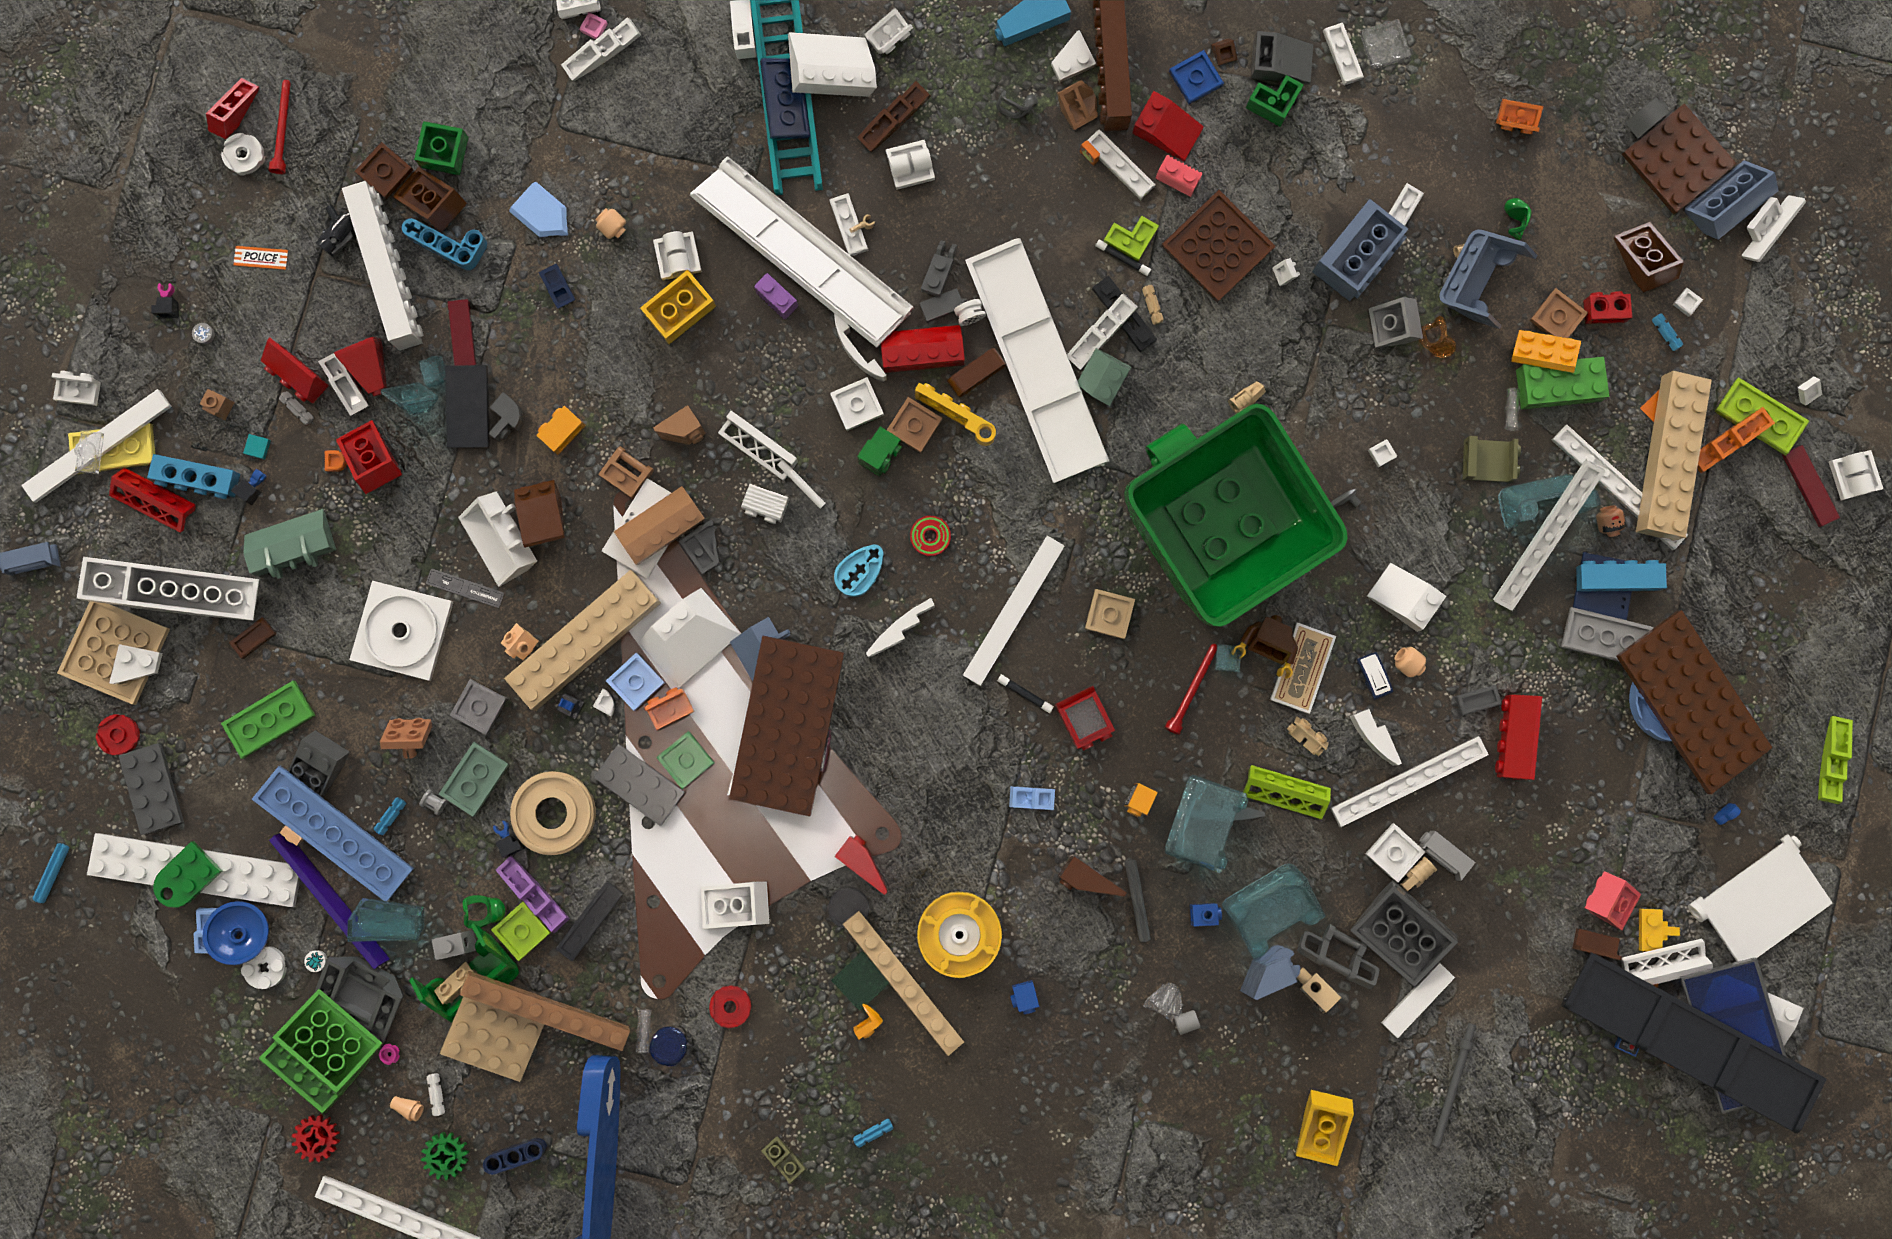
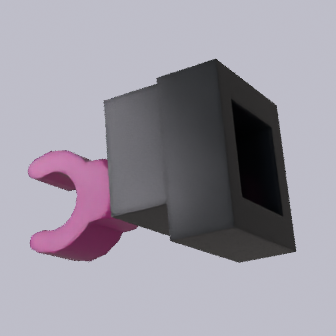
M159 283L157 288L161 297H157L156 305H151V313L158 319L179 318V303L171 297L175 291L174 286L169 283L168 289L164 291V286Z

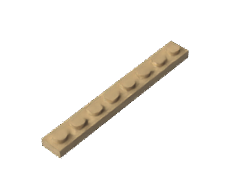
M860 911L856 912L842 924L945 1054L949 1056L961 1046L964 1041Z

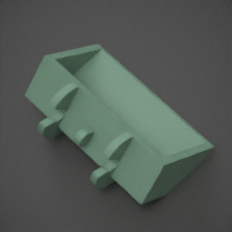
M323 509L246 534L244 537L245 561L249 573L255 576L270 573L273 578L277 577V579L283 578L282 568L290 566L293 570L297 568V563L306 561L309 566L316 567L318 566V556L336 551Z

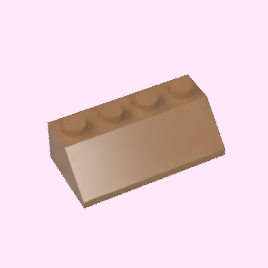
M681 486L615 530L614 533L633 562L639 565L705 521V518Z

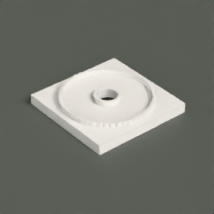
M372 581L350 660L431 681L453 601ZM398 623H404L407 627L406 635L401 638H397L393 632L394 627Z

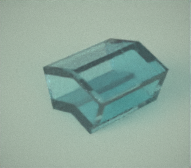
M431 356L419 361L425 386L430 388L446 382L445 365L442 356Z
M1217 644L1215 670L1233 673L1240 672L1241 659L1239 657L1241 656V651L1236 649L1232 655L1231 652L1236 646Z

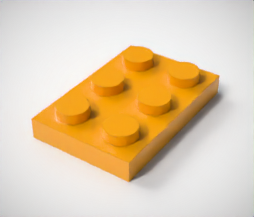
M1519 330L1511 362L1574 373L1581 341Z

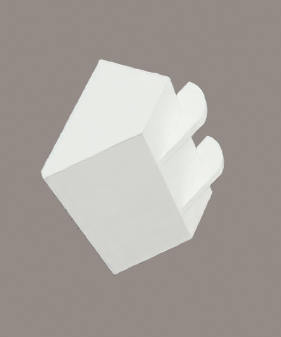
M493 492L477 497L458 518L498 587L528 571L537 560L529 547L524 548L521 532L510 515L516 509L515 505L510 504L505 507L498 493Z

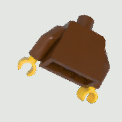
M1278 615L1265 617L1262 622L1257 621L1250 625L1240 639V645L1233 648L1231 654L1233 655L1236 649H1239L1241 651L1239 659H1241L1246 654L1245 647L1248 646V650L1284 665V667L1277 670V676H1282L1285 670V679L1290 678L1293 674L1290 666L1294 664L1298 651L1297 643L1292 636V628L1283 624L1282 618Z

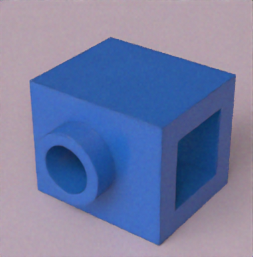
M1216 903L1190 904L1191 925H1219V920H1222L1221 907L1218 908Z
M1030 980L1012 985L1014 995H1010L1013 1008L1017 1007L1019 1012L1023 1011V1014L1035 1012V1008L1039 1007L1033 981Z

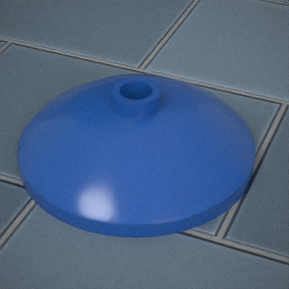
M230 902L217 908L208 917L203 928V944L208 954L220 963L226 965L244 964L254 959L264 949L269 936V926L265 915L254 905L247 902ZM242 932V938L237 939V933Z

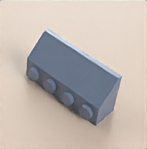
M1744 160L1685 207L1684 211L1704 234L1719 240L1779 191L1775 172Z

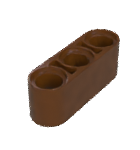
M992 348L952 375L947 382L960 398L1002 370L1007 364L997 350Z

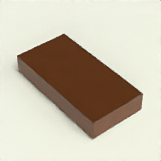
M261 617L231 640L229 644L239 657L244 659L275 636L276 632L267 620Z

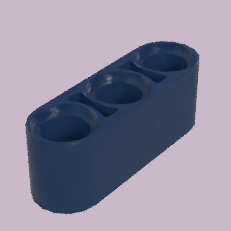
M534 1138L495 1151L485 1158L483 1169L486 1173L493 1175L536 1161L546 1152L547 1144L541 1138ZM532 1144L540 1148L539 1154H534L531 1151ZM511 1151L519 1154V1161H514L511 1158ZM491 1158H495L498 1160V1168H495L491 1165Z

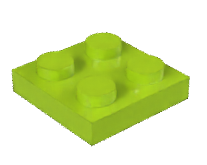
M524 901L491 929L518 961L523 959L552 933L541 919L535 916Z

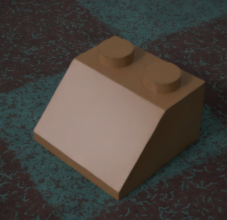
M688 405L653 427L661 439L688 445L700 442L704 438L703 435L706 434Z

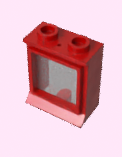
M1094 686L1055 704L1076 749L1082 748L1084 751L1094 746L1093 741L1100 738L1102 742L1112 737L1111 732L1115 731Z

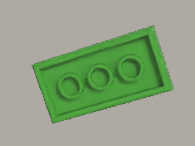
M293 680L225 720L221 725L240 758L244 759L315 717V714L298 684Z

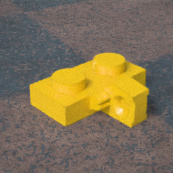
M1639 909V951H1652L1663 948V940H1668V935L1680 936V927L1668 926V921H1663V910Z

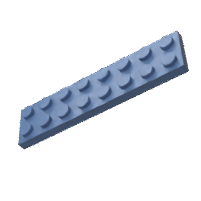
M282 766L277 767L252 798L258 805L385 902L391 898L414 869Z

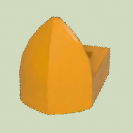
M862 1004L869 1017L853 1027L858 1039L871 1036L875 1032L874 1029L883 1021L880 1015L866 1004Z

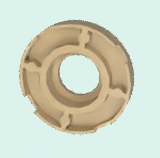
M553 771L537 774L524 782L516 792L510 810L511 824L517 838L530 850L544 855L564 854L578 847L590 835L596 817L593 796L583 782L570 774ZM554 797L560 799L567 809L565 822L556 829L544 828L536 818L537 807L546 798Z

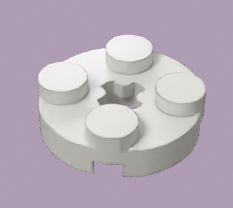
M237 133L230 136L224 143L225 147L221 154L222 160L231 171L238 175L253 173L265 162L263 146L254 136ZM241 150L247 151L246 157H238L241 155Z
M266 946L258 956L243 964L241 974L248 984L255 988L267 989L279 984L285 977L287 967H285V957L277 948ZM267 962L269 971L261 972L260 965Z

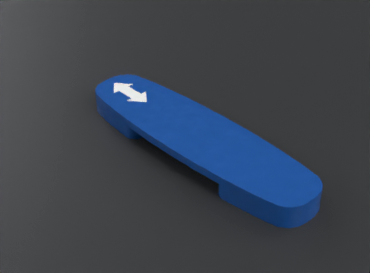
M592 1055L588 1058L583 1071L577 1134L579 1136H589L590 1138L582 1235L575 1239H611L620 1105V1061L616 1056Z

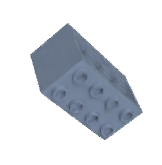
M1369 199L1321 258L1312 272L1348 301H1351L1353 297L1358 298L1407 238L1404 234L1408 228Z

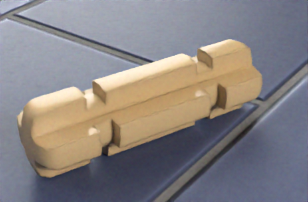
M1153 285L1145 286L1142 291L1144 297H1146L1145 301L1150 315L1152 314V323L1154 325L1163 322V316L1160 313L1161 309L1157 297L1154 295Z

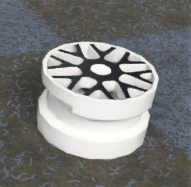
M980 299L964 302L954 309L956 316H959L960 326L970 325L986 316L985 311L981 309L982 303Z

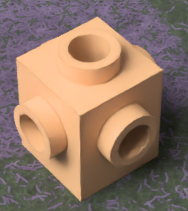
M516 623L506 633L501 644L506 647L505 652L514 659L517 656L524 660L531 654L539 641Z

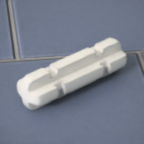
M438 1073L427 1076V1083L430 1084L428 1090L431 1105L433 1104L431 1108L433 1116L445 1113L444 1105H442V1089L438 1083L440 1082Z

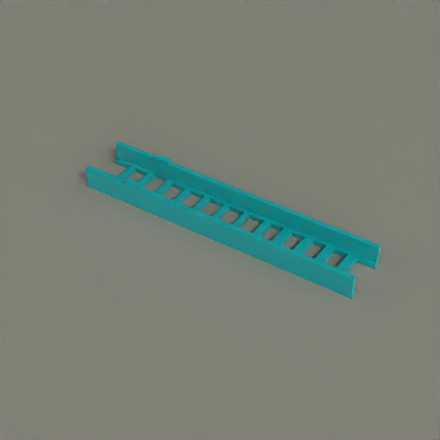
M750 0L775 195H783L782 179L812 175L815 191L823 190L811 93H805L811 135L809 137L810 147L778 151L777 141L787 139H770L761 74V58H790V53L766 56L765 44L789 40L788 34L764 37L762 25L794 21L795 33H803L799 0ZM788 2L792 4L793 14L761 18L760 6ZM811 156L812 166L780 170L779 160Z

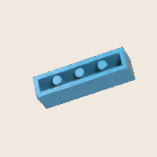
M1637 560L1624 561L1625 564H1617L1616 561H1604V564H1596L1595 561H1583V564L1576 567L1577 591H1661L1667 588L1666 563H1659V560L1645 561L1646 564H1638Z

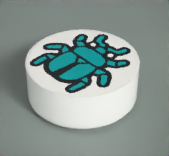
M320 950L309 952L304 960L306 968L311 972L323 970L327 956Z

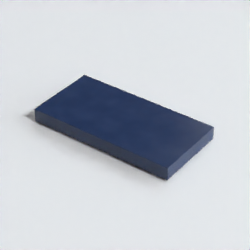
M761 58L760 66L770 139L809 138L811 135L805 93L792 91L790 58Z

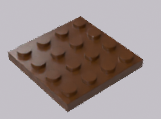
M1685 103L1621 154L1673 215L1737 164Z
M1220 190L1161 245L1217 303L1276 247Z

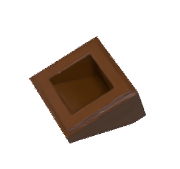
M1229 38L1211 44L1218 66L1238 60L1234 40Z

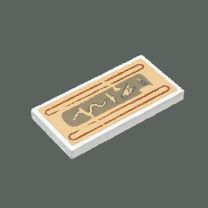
M1296 623L1292 636L1297 643L1298 651L1294 664L1290 666L1293 674L1290 678L1285 679L1286 671L1284 670L1283 675L1277 677L1270 700L1310 714L1336 636Z

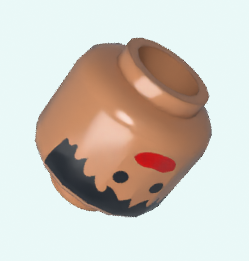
M1615 505L1601 508L1600 512L1596 515L1599 532L1607 534L1608 537L1620 535V531L1626 527L1624 512Z

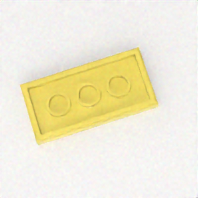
M148 423L78 474L150 465L152 456L155 454L153 424ZM99 430L68 433L70 451Z

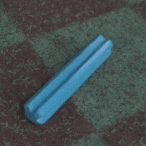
M63 843L56 845L32 898L35 902L44 903L68 853L69 846Z

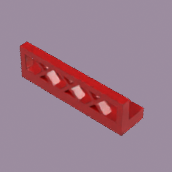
M123 468L111 477L109 496L180 533L184 530L186 517L195 511L196 504L161 486L155 485L148 479L126 468ZM117 487L121 488L125 495L117 492ZM134 496L140 498L143 505L138 503ZM152 505L158 507L161 514L155 512ZM170 515L179 518L178 523L174 522Z

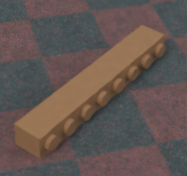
M468 971L460 990V995L620 1051H623L630 1033L629 1026L471 971Z

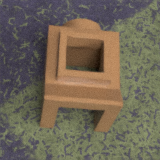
M207 389L200 405L208 413L226 420L235 402Z

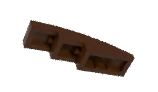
M915 81L887 109L884 108L857 138L870 152H873L897 131L931 95Z

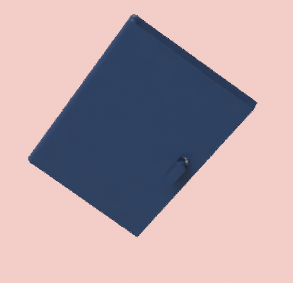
M1583 552L1581 564H1583V561H1595L1596 564H1604V561H1616L1617 564H1625V560ZM1576 587L1573 608L1627 620L1632 591H1577Z

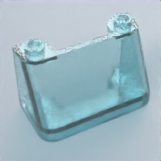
M1566 474L1508 486L1502 489L1498 495L1505 529L1517 527L1519 523L1535 518L1538 514L1537 502L1561 497L1575 475ZM1593 489L1577 514L1585 513L1601 505L1599 494L1595 489Z
M1191 775L1186 784L1165 846V854L1221 873L1228 862V858L1225 857L1226 855L1223 851L1236 812L1239 813L1241 810H1245L1247 806V794L1202 777Z
M1293 864L1280 866L1231 895L1222 903L1224 911L1253 959L1266 953L1269 947L1266 940L1298 921L1302 920L1305 924L1314 925L1326 917L1308 879Z

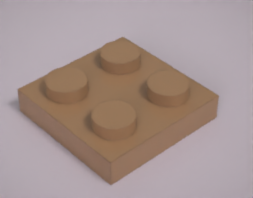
M1555 288L1529 321L1547 335L1569 338L1588 312Z
M908 397L887 431L900 438L901 442L922 453L943 418Z

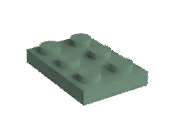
M473 742L439 795L472 817H475L510 764L478 743Z

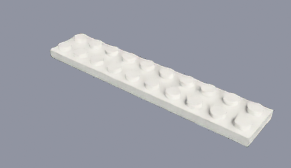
M95 833L87 875L153 885L157 874L185 847ZM203 850L222 872L201 893L295 907L300 878L288 863Z

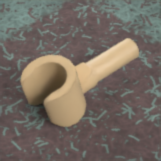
M867 214L862 222L849 230L853 233L861 228L872 229L875 221L870 224L866 223V220L871 218V215Z

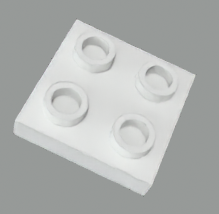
M556 0L558 14L561 19L580 16L581 13L585 15L588 12L601 11L599 0Z
M925 140L886 149L896 190L935 180L932 161Z
M680 231L664 234L663 238L653 240L662 281L677 278L686 270L691 274L702 272L693 231L688 233Z
M1871 450L1829 461L1841 500L1883 489Z

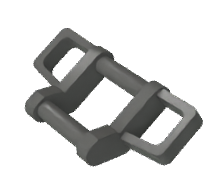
M1331 924L1326 928L1322 938L1309 931H1305L1302 934L1297 948L1298 953L1320 966L1324 965L1346 976L1347 980L1367 989H1372L1377 983L1380 969L1362 959L1367 949V945L1362 940L1358 941L1336 930V927ZM1332 937L1356 949L1351 958L1349 969L1326 957ZM1306 940L1319 945L1317 953L1305 947ZM1359 966L1372 974L1371 981L1357 975Z

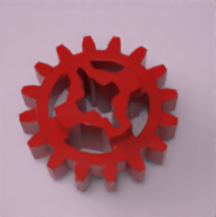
M322 1114L318 1115L317 1118L311 1115L308 1117V1120L306 1118L301 1120L302 1125L295 1126L298 1132L291 1136L296 1138L292 1146L298 1147L295 1154L301 1152L302 1160L309 1157L310 1163L315 1158L317 1162L323 1160V1157L329 1158L331 1156L330 1152L337 1150L334 1144L339 1143L340 1140L335 1138V1136L340 1131H334L333 1128L337 1124L331 1125L329 1123L330 1117L323 1120ZM313 1125L310 1131L304 1132L308 1126ZM313 1135H315V1137L319 1139L318 1142H316V1139L313 1138ZM321 1145H327L323 1151L319 1152Z

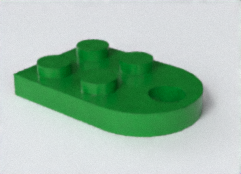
M191 841L157 874L153 884L154 894L157 900L167 907L185 906L200 894L222 870L195 841ZM166 888H170L173 891V896L169 900L164 897V890Z

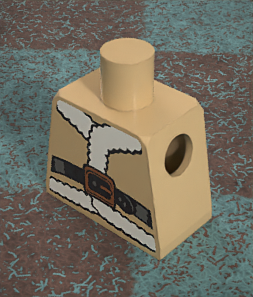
M1304 967L1300 970V974L1297 977L1303 984L1300 990L1322 1013H1326L1341 997L1317 973L1311 976ZM1312 983L1318 986V992H1314L1311 989Z

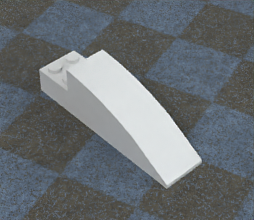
M83 557L77 599L152 611L254 620L259 579Z

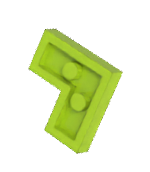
M1143 216L1140 217L1132 232L1114 223L1103 242L1139 261L1159 225Z

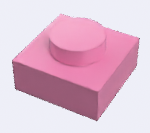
M588 12L580 27V31L597 39L602 35L608 23L606 20Z

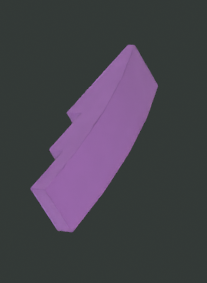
M510 856L496 869L497 873L517 897L525 902L535 916H538L551 932L555 933L570 919L513 856Z

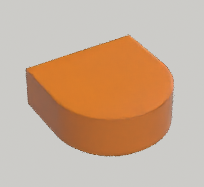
M337 450L325 451L326 472H339L346 467L347 462L342 452Z

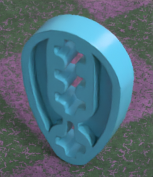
M874 544L862 547L848 555L838 564L835 569L834 580L840 592L850 597H858L869 591L882 567L884 554L880 546ZM870 550H879V558L877 559L874 557L869 562H867V560L871 556ZM857 565H865V573H859L857 576L859 580L851 582L852 588L844 590L842 582L850 580L849 574L857 572Z

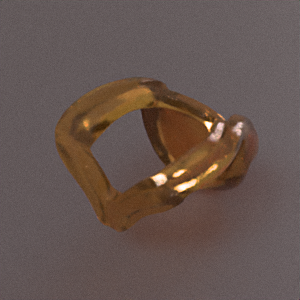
M1442 316L1436 317L1434 323L1421 327L1423 339H1419V341L1433 355L1439 358H1447L1454 354L1456 343L1447 335L1446 322ZM1439 326L1441 329L1439 340L1435 343H1430L1425 330Z

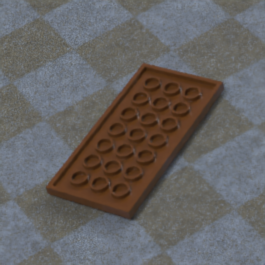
M1682 610L1676 611L1616 656L1707 794L1716 792L1772 749L1767 738Z
M762 636L729 795L730 800L811 816L845 652Z

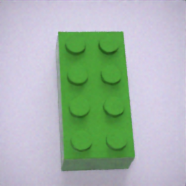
M1604 357L1577 359L1574 373L1523 364L1516 370L1521 410L1601 402L1609 397Z

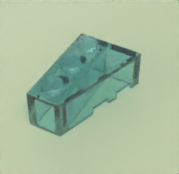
M362 898L348 919L347 942L417 940L424 929V907Z

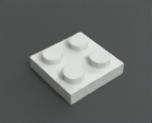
M868 377L830 393L846 431L884 415Z
M1392 823L1365 855L1398 883L1425 851L1398 826Z

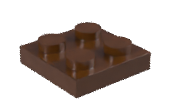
M381 142L354 172L371 187L373 186L385 199H388L413 169Z

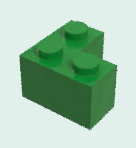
M1287 75L1277 92L1258 83L1246 105V109L1281 127L1304 84Z
M880 426L871 441L868 439L857 456L859 464L880 477L882 472L885 474L890 468L892 456L896 457L902 449L900 445L901 439Z

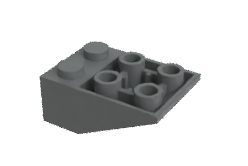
M1257 31L1253 40L1251 79L1283 82L1287 75L1300 83L1310 84L1313 44L1280 33Z
M315 730L301 740L288 772L324 798L341 772L350 752Z

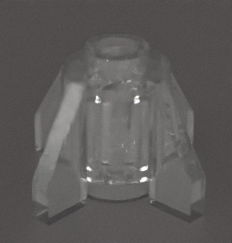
M1173 983L1162 984L1156 992L1146 999L1144 1007L1155 1010L1172 1022L1174 1017H1179L1182 1011L1181 992Z

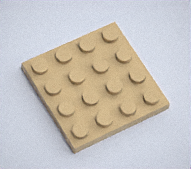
M89 602L57 674L136 705L149 676L120 682V684L116 685L110 684L118 646L120 644L160 653L170 629L111 604Z
M463 997L440 1054L520 1082L544 1024Z

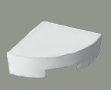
M602 689L593 707L612 717L615 704L611 694L607 690Z

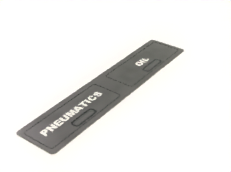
M435 569L430 570L426 581L428 585L499 608L504 595L501 591Z

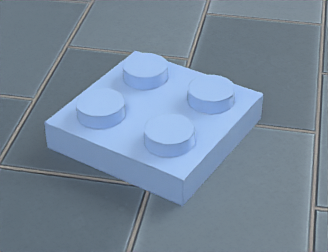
M635 653L606 680L633 711H636L665 684L638 653Z

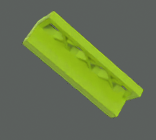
M1251 765L1248 772V781L1242 796L1323 819L1330 803L1331 788ZM1251 785L1260 787L1262 791L1256 793L1249 790ZM1273 792L1280 793L1282 797L1276 799L1271 797L1270 794ZM1297 798L1302 803L1293 804L1290 802V799ZM1318 804L1322 807L1320 811L1311 809L1310 805Z

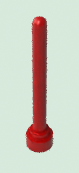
M289 80L282 82L275 154L272 161L269 162V172L281 175L286 172L283 151L291 85Z
M1216 644L1210 645L1175 717L1167 721L1164 727L1166 730L1176 735L1180 734L1183 728V722L1181 721L1218 650Z

